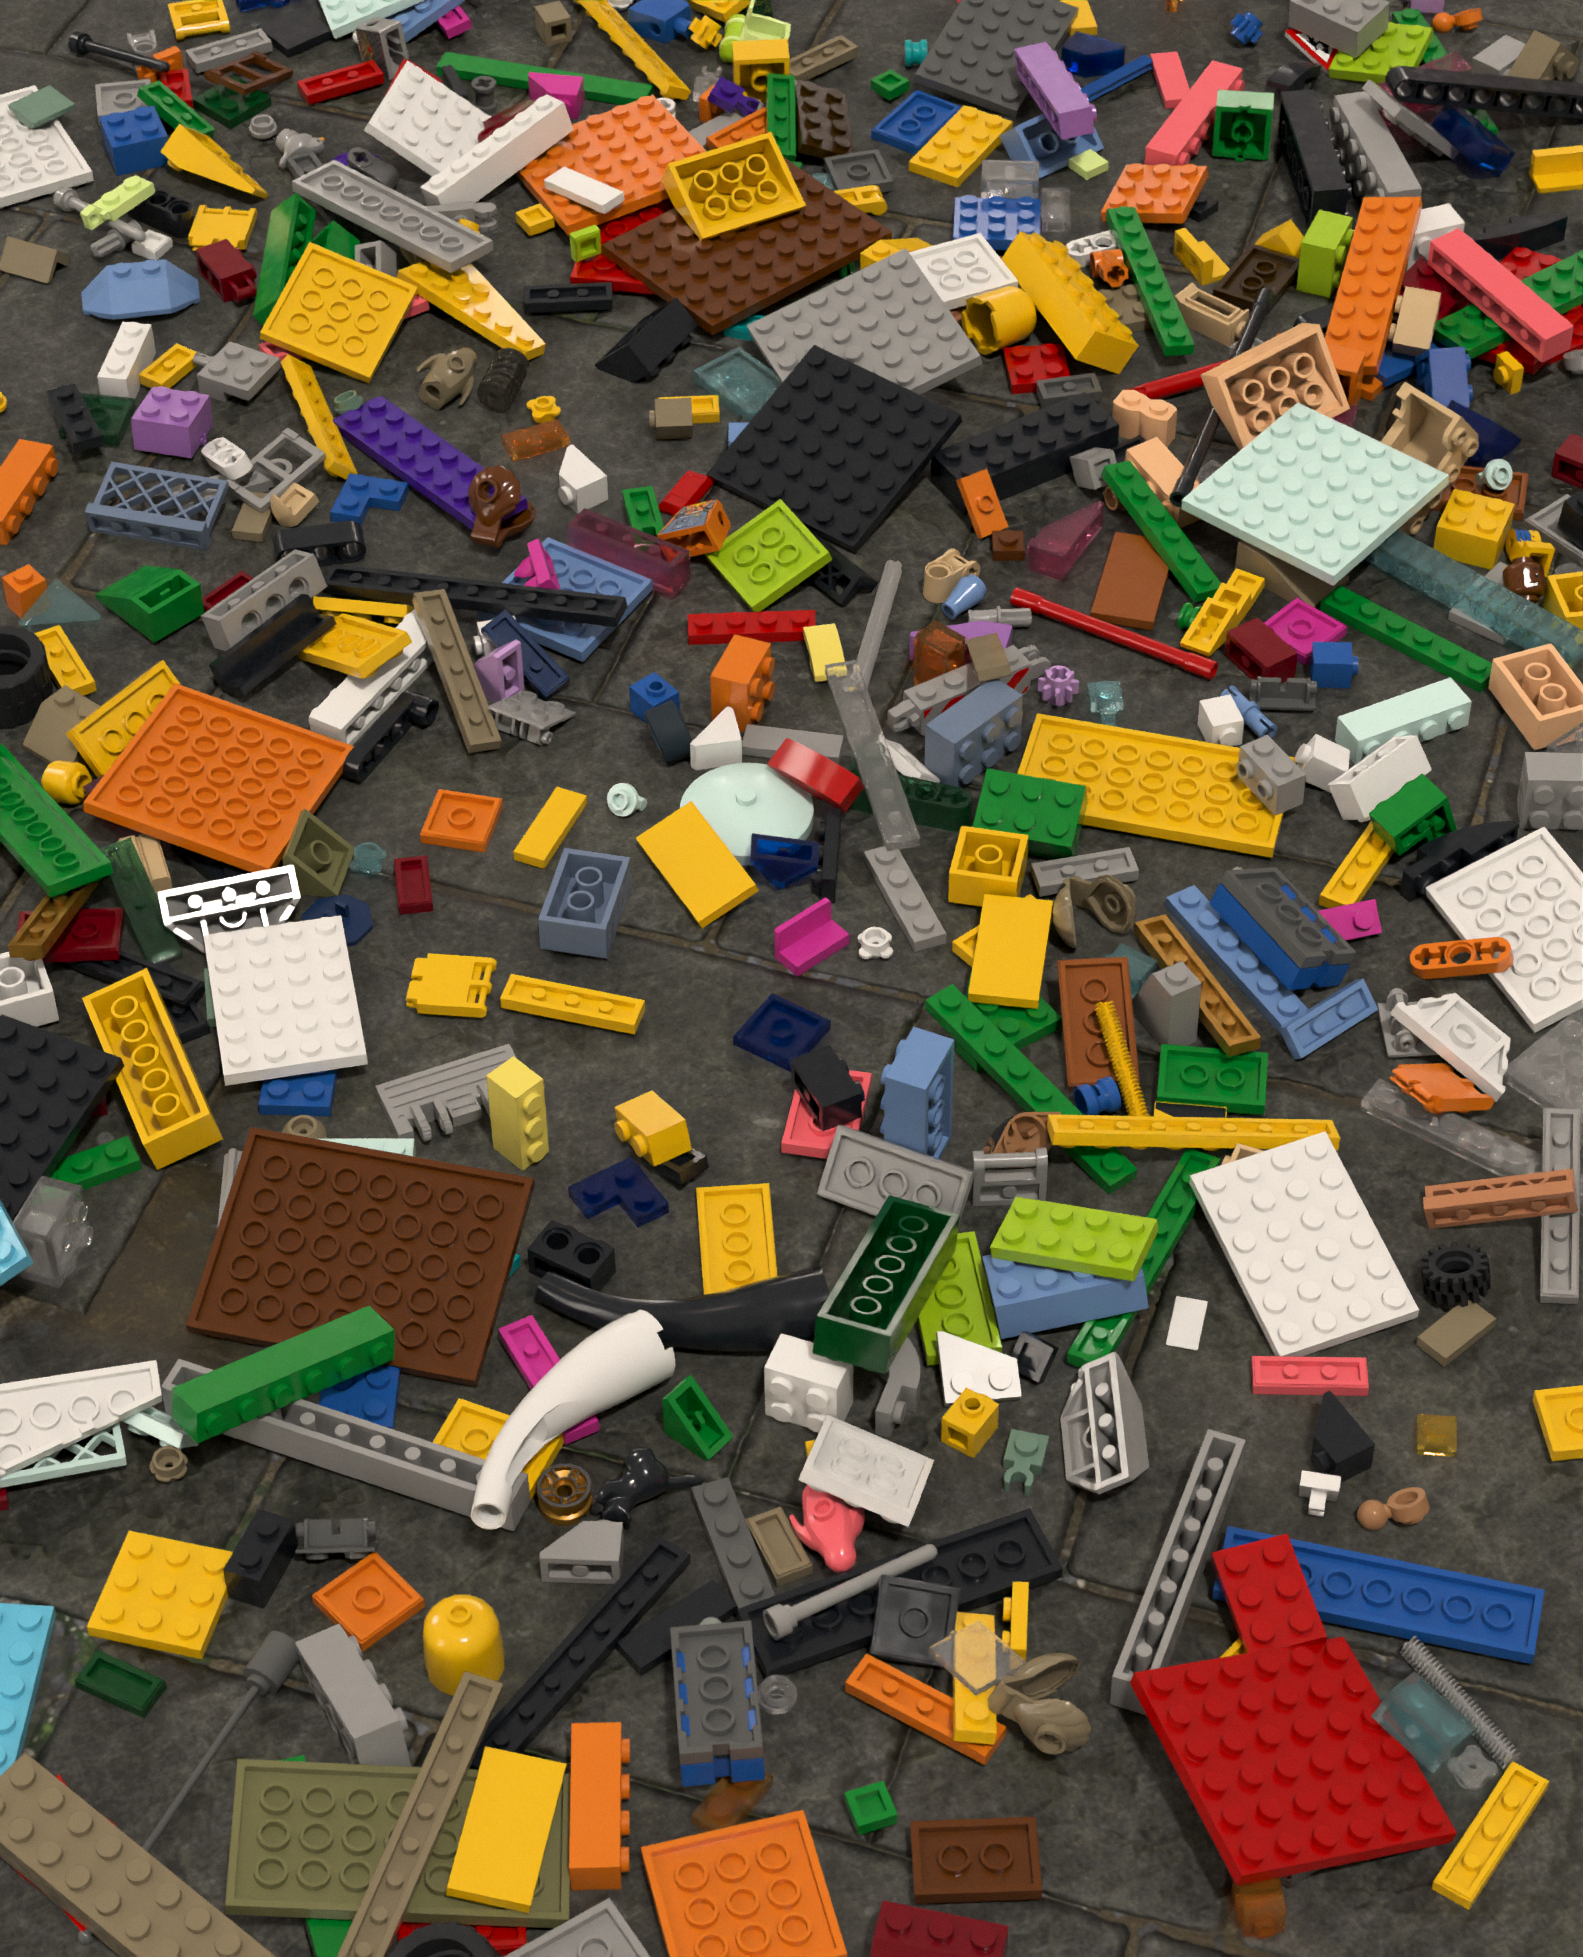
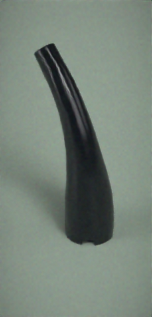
M821 1266L756 1281L726 1291L676 1300H641L608 1295L583 1286L582 1283L555 1271H549L543 1276L536 1292V1298L539 1302L598 1329L641 1309L650 1313L663 1327V1330L657 1334L665 1346L734 1352L773 1351L781 1333L814 1343L816 1317L829 1296Z

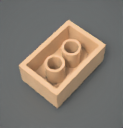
M1552 643L1493 659L1488 688L1533 750L1583 737V684Z

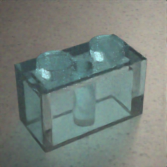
M1415 1671L1389 1692L1371 1716L1433 1774L1458 1753L1476 1730V1727Z

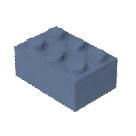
M999 679L986 681L925 725L924 766L941 780L939 782L941 785L952 792H955L964 784L970 783L975 776L985 769L992 767L1000 758L1014 751L1021 744L1023 695Z
M570 848L563 849L538 919L540 949L608 959L632 888L631 857Z

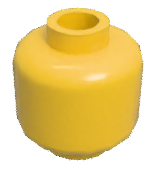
M58 760L53 761L47 766L42 775L41 784L42 788L56 803L75 805L84 801L91 792L92 778L85 765L79 762Z

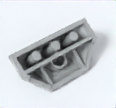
M294 865L157 892L164 927L204 955H206L203 935L285 924L301 899Z
M1116 1352L1082 1365L1078 1374L1080 1379L1071 1391L1060 1417L1066 1480L1072 1485L1097 1494L1133 1481L1149 1468L1142 1404Z

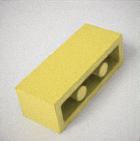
M513 1056L486 1075L493 1148L523 1171L534 1162L540 1161L549 1152L543 1078Z

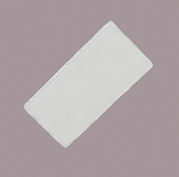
M1181 1296L1176 1297L1166 1345L1198 1350L1207 1301Z

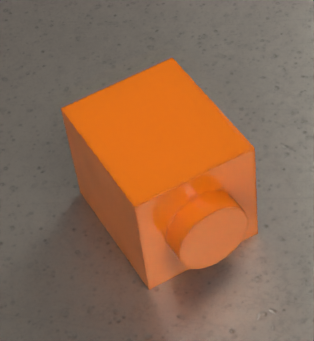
M29 564L2 577L7 606L24 622L51 609L46 579Z

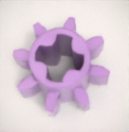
M1060 665L1053 666L1048 670L1045 669L1044 677L1038 678V691L1042 692V700H1046L1054 706H1062L1072 702L1073 694H1078L1079 680L1074 679L1075 672Z

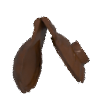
M501 465L484 468L473 477L469 486V502L476 513L474 528L471 533V540L474 544L500 548L505 538L524 531L535 519L536 507L527 501V509L502 521V518L516 509V505L519 504L521 500V487L514 473ZM494 487L495 492L493 496L490 498L489 491L491 488Z

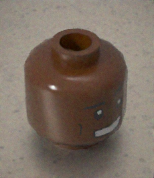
M1531 557L1513 559V564L1505 567L1502 571L1504 596L1508 600L1513 601L1515 606H1528L1538 603L1539 598L1546 592L1543 566L1532 562Z

